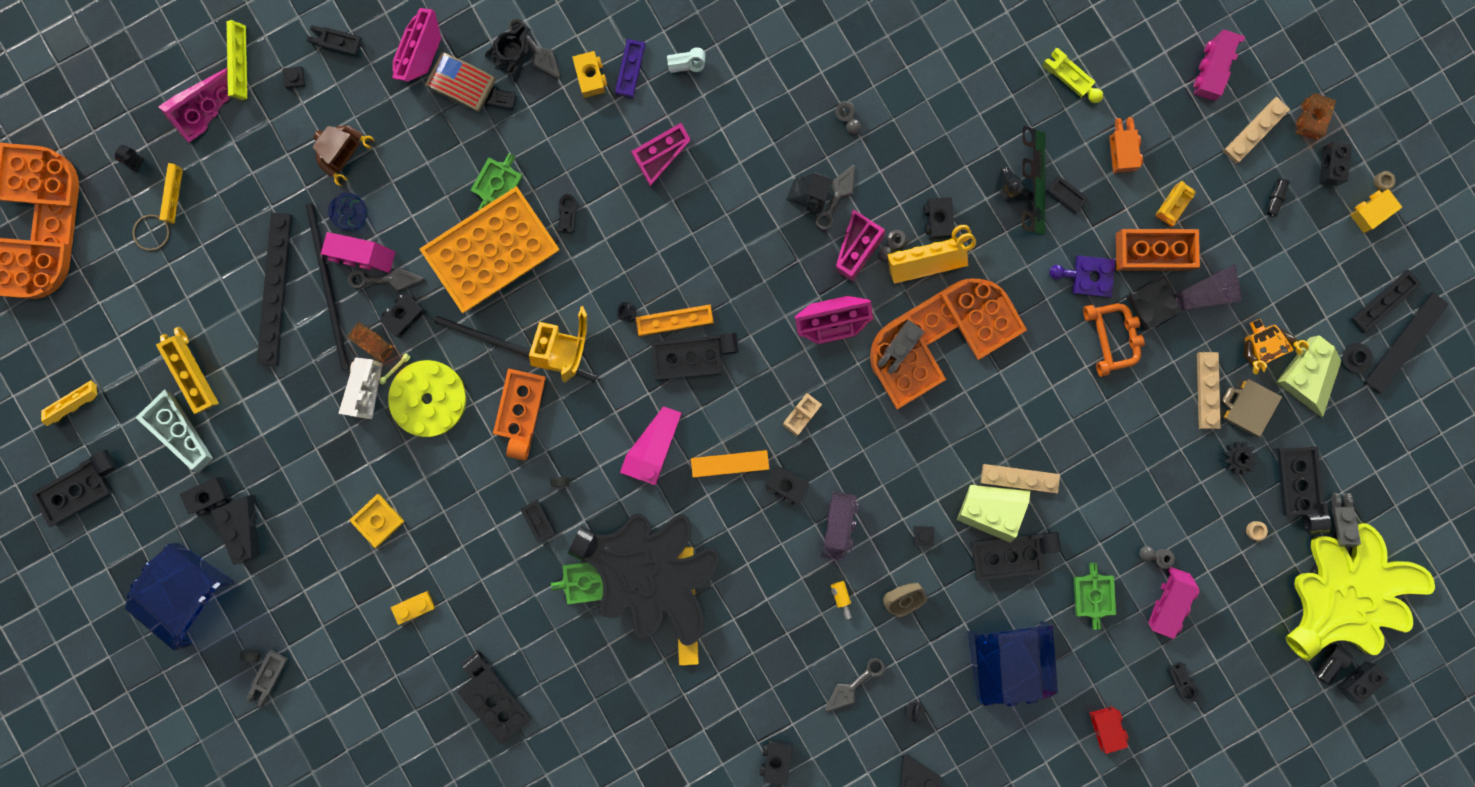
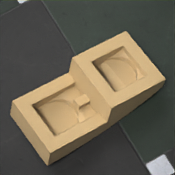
M806 393L782 426L797 437L822 404Z

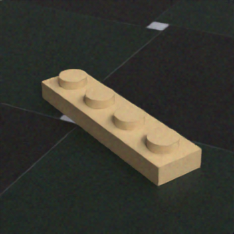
M1275 97L1223 152L1234 163H1239L1290 109L1278 97Z
M1219 352L1197 353L1199 429H1220Z
M983 464L980 483L1058 493L1060 474Z

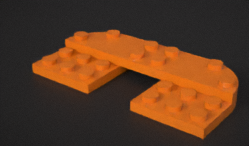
M0 143V201L35 204L30 241L0 238L1 297L31 300L43 298L56 291L68 275L79 180L71 162L63 155L46 147Z
M972 278L958 281L888 323L878 332L871 347V366L875 376L878 377L896 409L901 408L946 380L927 345L957 327L960 329L977 360L1027 331L1011 300L1000 286L983 279ZM907 320H910L922 329L924 333L902 363L890 374L887 370L895 358L890 356L887 363L882 367L878 365V362Z

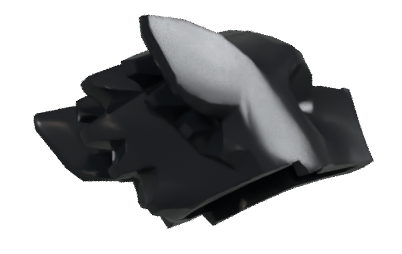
M525 24L520 25L514 31L499 34L493 41V45L485 53V57L492 55L494 62H496V70L507 68V73L513 71L512 77L514 82H517L523 62L529 51L527 36L531 29Z

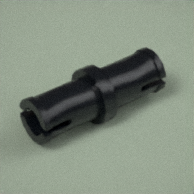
M1284 178L1277 179L1274 191L1269 196L1270 202L1265 211L1267 216H1278L1280 206L1286 199L1285 193L1290 184L1289 180Z

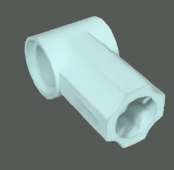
M693 48L690 52L668 55L667 61L670 73L686 70L699 72L703 70L706 57L704 50Z

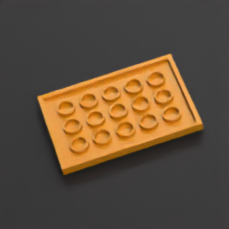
M517 186L420 248V251L463 314L560 251Z

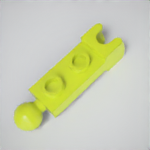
M1056 48L1051 54L1055 62L1046 59L1042 64L1049 73H1053L1081 98L1087 93L1090 102L1099 103L1102 101L1103 92L1098 88L1093 89L1091 87L1095 81L1070 61L1067 55L1060 49Z

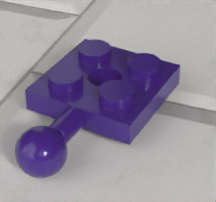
M1078 255L1075 261V271L1064 270L1061 265H1054L1050 268L1049 275L1054 280H1059L1063 277L1074 278L1073 294L1111 298L1115 260ZM1091 272L1097 273L1098 280L1096 282L1090 279Z

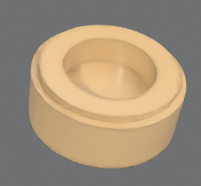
M1259 521L1249 523L1246 528L1247 536L1256 541L1263 540L1268 533L1266 525Z

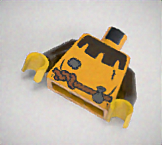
M1257 319L1249 323L1254 334L1245 337L1243 356L1253 367V373L1258 374L1259 368L1265 372L1266 363L1293 351L1295 347L1297 354H1303V350L1300 347L1308 350L1309 344L1304 340L1299 341L1296 337L1276 325L1265 328L1261 319Z

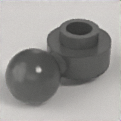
M849 101L840 102L835 110L837 118L847 122L846 130L852 135L859 133L861 124L853 118L855 114L854 105ZM847 107L849 109V113H845L843 111V108Z
M894 230L889 234V245L882 247L879 251V258L882 261L887 262V255L894 253V250H902L906 247L908 243L906 233L901 230Z
M1144 546L1139 551V556L1143 561L1153 560L1154 564L1159 568H1170L1175 561L1174 554L1167 549H1159L1155 552L1152 547Z

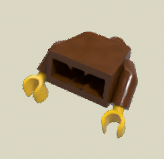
M349 125L337 126L335 128L328 126L323 132L318 130L314 134L316 142L313 145V149L317 152L318 166L327 175L333 176L334 182L339 186H343L338 181L340 177H343L346 181L348 179L336 171L340 172L361 144L359 140L363 142L364 147L367 149L372 148L366 145V141L371 140L375 143L371 136L364 137L363 133Z

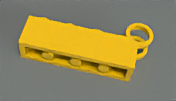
M959 225L953 230L952 239L934 242L929 245L888 254L889 273L894 284L968 266L967 251L975 247L976 239L971 234V230L967 225ZM962 229L968 231L966 234H963L959 238H956V234L958 231ZM971 238L972 243L965 247L963 243Z
M177 327L174 329L176 336L169 337L167 334H163L160 336L161 342L156 344L193 413H201L219 404L187 346L189 344L187 335L182 328Z

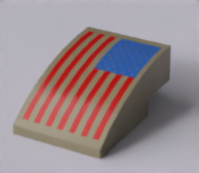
M442 52L425 86L455 103L480 112L496 78L469 63Z

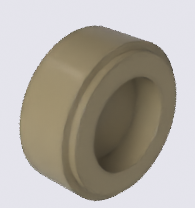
M1388 171L1381 172L1374 178V186L1380 191L1393 188L1396 182L1395 176Z

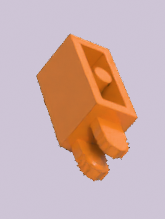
M1132 117L1127 118V130L1124 131L1122 120L1116 118L1115 132L1109 136L1113 173L1137 171L1143 164V156L1140 154L1139 149L1141 137L1138 135V130H1135Z

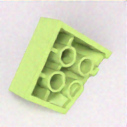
M1318 335L1307 340L1309 344L1308 350L1303 347L1301 348L1303 354H1297L1276 383L1320 417H1323L1341 359L1335 347Z
M970 485L957 520L1011 543L1018 534L1029 504L1031 490Z

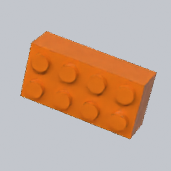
M1122 229L1116 233V271H1193L1200 268L1199 229Z

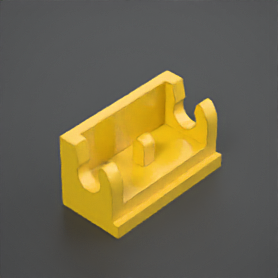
M1183 181L1179 182L1174 186L1155 216L1173 227L1194 197L1195 190Z

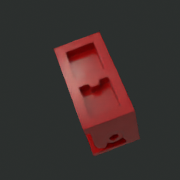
M1109 706V708L1089 712L1102 752L1108 754L1128 748L1127 741L1129 738L1126 730L1122 728L1121 722H1123V718L1119 710Z

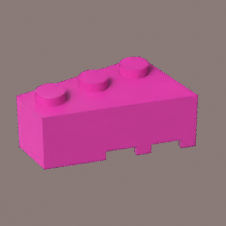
M1223 29L1216 37L1207 42L1204 52H1206L1205 59H1202L1199 65L1201 72L1193 85L1195 87L1194 95L1213 101L1222 96L1231 74L1229 70L1232 60H1236L1238 56L1235 53L1239 43L1244 41L1245 36Z
M682 123L631 151V155L649 186L656 181L690 142L691 139Z
M854 209L852 210L851 219L836 264L837 272L852 282L885 237V229Z
M329 232L326 233L321 251L322 255L328 257V261L334 263L343 261V264L355 267V265H359L362 269H375L390 273L396 251L376 242Z
M1170 567L1167 569V572L1170 573L1167 584L1162 583L1161 589L1164 592L1160 601L1156 600L1149 625L1152 631L1175 639L1177 633L1179 634L1182 630L1184 618L1191 611L1193 600H1196L1199 595V587L1191 574Z

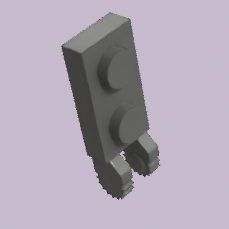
M907 320L886 348V352L878 362V365L880 367L884 366L890 356H892L895 360L887 370L888 373L892 374L923 335L924 331L910 320Z
M1333 493L1331 498L1332 514L1338 547H1358L1361 545L1352 495L1351 493L1344 494V507H1341L1342 502L1339 493Z
M273 650L267 653L251 684L252 688L246 698L247 701L251 702L259 690L263 693L258 700L257 706L263 707L288 658Z

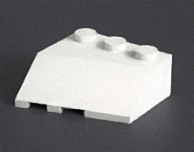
M355 358L350 367V377L338 414L372 419L383 363L371 359Z

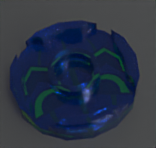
M341 193L330 202L328 216L337 228L344 231H353L364 224L367 218V207L358 195Z

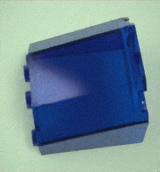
M170 543L143 566L140 577L132 582L130 585L131 590L127 594L125 610L172 650H179L192 644L184 636L219 587L232 585L234 580L180 543Z
M1040 621L1039 627L977 634L972 630L967 631L978 702L983 703L984 706L994 704L1016 706L1018 702L1026 701V704L1037 703L1038 699L1049 698L1058 693L1052 624Z

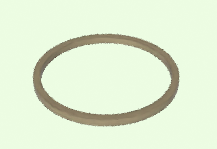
M145 215L138 219L135 223L132 231L133 239L135 243L144 250H158L161 247H163L169 239V226L166 222H164L167 228V236L165 241L160 246L152 249L144 248L137 242L135 237V230L138 223L147 217L160 218V216L157 215Z

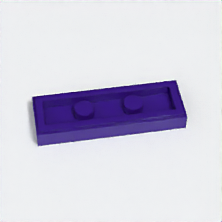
M627 39L615 95L634 99L646 47L645 42Z

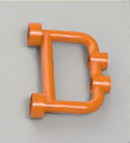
M1121 303L1094 308L1093 305L1083 307L1085 320H1095L1105 360L1096 364L1098 375L1100 377L1108 376L1110 371L1137 364L1141 358L1140 347L1145 345L1143 336H1137L1136 328L1140 327L1139 318L1133 317L1131 310ZM1121 311L1125 316L1124 323L1129 332V344L1133 349L1132 358L1113 362L1102 314Z

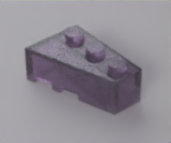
M1236 264L1226 267L1174 294L1175 300L1180 305L1182 311L1226 306L1241 302L1242 298Z
M833 491L828 511L826 533L824 534V547L820 557L843 561L848 550H852L853 539H850L851 532L855 531L856 526L853 515L857 514L859 505L858 502H855L856 495Z

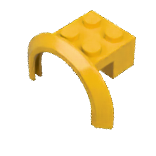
M581 306L578 315V337L559 333L558 326L539 322L529 354L531 366L561 372L562 382L564 383L576 374L582 358L587 333V314L583 306Z

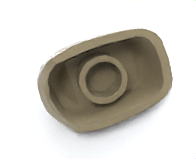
M919 583L902 585L886 593L883 597L884 606L887 611L898 618L915 611L927 601L926 593Z

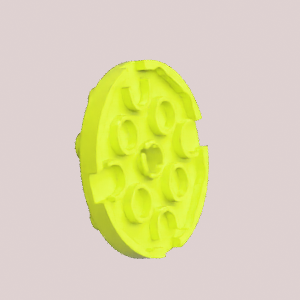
M423 360L406 366L396 375L390 386L388 403L392 417L402 429L416 436L432 437L448 432L459 422L465 411L466 394L461 378L453 369L440 362ZM431 394V403L424 404L423 395Z

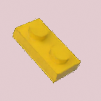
M428 591L391 607L398 625L435 609Z

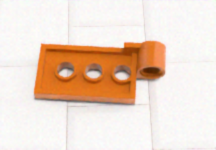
M508 368L493 431L495 435L511 438L508 443L506 457L526 461L528 458L547 378L545 376ZM521 386L528 388V394L525 397H521L518 394V389ZM516 405L523 406L524 412L522 415H515L514 407ZM513 423L519 425V432L517 434H511L509 431V427Z

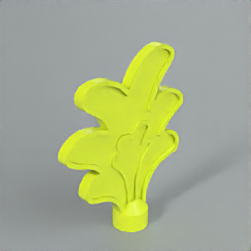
M1357 524L1361 545L1352 547L1351 557L1345 547H1338L1336 539L1327 536H1316L1311 540V550L1318 566V575L1302 573L1295 578V589L1303 604V617L1300 625L1285 637L1286 642L1298 656L1306 661H1310L1329 643L1339 640H1345L1354 644L1365 654L1377 655L1381 652L1385 643L1384 636L1379 629L1380 626L1399 632H1408L1413 627V616L1409 607L1403 601L1395 598V596L1402 594L1428 595L1433 593L1435 584L1431 573L1415 563L1397 561L1387 563L1385 542L1379 532L1369 524Z

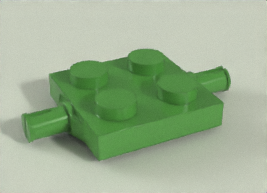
M508 153L504 163L497 162L491 158L487 159L471 188V192L483 199L478 210L516 186L518 187L523 175L510 167L516 158L514 155Z
M587 562L563 565V580L551 583V586H557L551 587L552 591L564 590L567 605L602 600V579L598 571Z
M1089 563V575L1073 577L1075 615L1091 617L1092 629L1097 630L1101 629V617L1116 615L1114 576L1099 575L1097 563Z

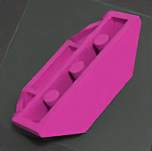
M419 8L417 15L407 25L393 59V79L408 82L428 73L441 40L434 10Z
M851 296L810 304L795 316L798 335L817 344L856 336L873 319L871 301Z

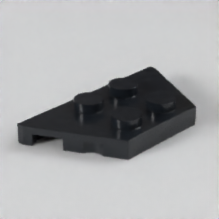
M903 753L900 787H940L941 776L910 757L907 753Z

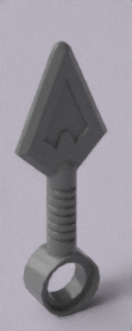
M519 18L512 19L509 22V30L513 31L512 28L516 23L525 24L524 21ZM528 35L529 48L534 53L533 66L556 78H560L552 49L539 48Z
M854 165L834 179L832 184L834 196L826 211L820 213L815 221V225L820 231H827L831 228L833 223L832 214L840 199L853 195ZM821 217L828 218L829 225L826 227L821 226L819 219Z
M398 267L389 276H366L360 271H354L348 277L349 284L355 289H362L367 284L386 283L397 292L424 281L423 277ZM356 275L363 277V282L360 285H354L353 278Z
M871 658L867 662V670L853 683H837L825 707V712L854 704L855 690L871 676L877 677L883 674L885 667L882 660ZM873 662H879L881 669L878 672H872L870 665Z

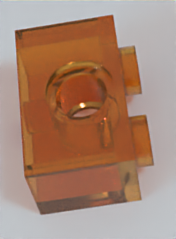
M1317 93L1305 98L1301 107L1303 109L1302 115L1299 116L1296 122V133L1314 140L1324 137L1337 100ZM1312 113L1316 115V119L1312 117Z
M358 322L347 336V338L375 359L382 362L386 360L395 348V346L361 322Z

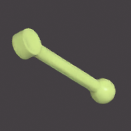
M404 354L402 359L384 377L379 378V383L385 384L386 380L404 362L410 359V356Z

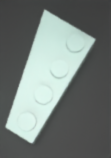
M167 390L162 391L136 417L191 470L200 472L213 459L171 392Z

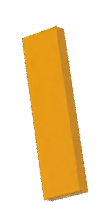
M711 304L635 317L639 337L714 324Z
M767 450L691 458L693 477L769 469Z

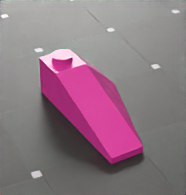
M228 67L173 96L159 106V109L188 143L207 129V125L219 113L218 110L223 103L227 102L230 98L228 96Z
M663 407L626 454L620 473L657 485L681 412Z

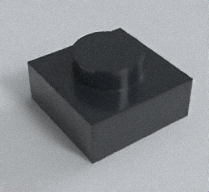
M302 66L283 68L284 87L286 89L306 87L304 68Z
M914 526L913 545L934 546V527Z

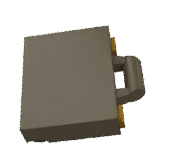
M1248 379L1243 381L1240 386L1241 390L1228 388L1222 403L1230 410L1226 411L1224 420L1258 438L1263 433L1282 396ZM1234 394H1237L1235 401L1233 402V404H1231L1230 401L1232 397L1234 396Z

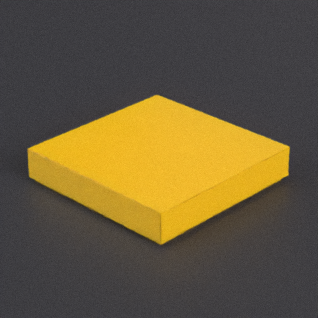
M380 494L371 499L349 520L374 548H378L405 522Z

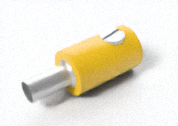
M840 581L830 585L837 607H842L845 619L852 618L848 607L851 601L845 582Z

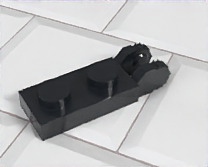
M311 25L310 31L321 34V38L307 37L306 41L308 43L353 56L358 55L362 42L360 36L327 27L321 28Z

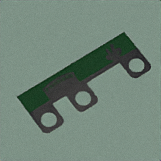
M1023 126V144L1033 148V160L1024 158L1022 161L1023 176L1033 180V212L1023 210L1022 227L1024 230L1045 235V132ZM1027 130L1030 131L1032 136L1029 143L1025 139V132ZM1027 162L1031 165L1030 175H1027L1025 172V164ZM1025 215H1029L1031 218V225L1029 227L1025 225Z

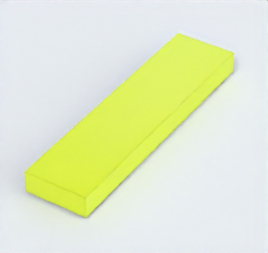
M230 20L226 21L228 96L247 100L246 26Z

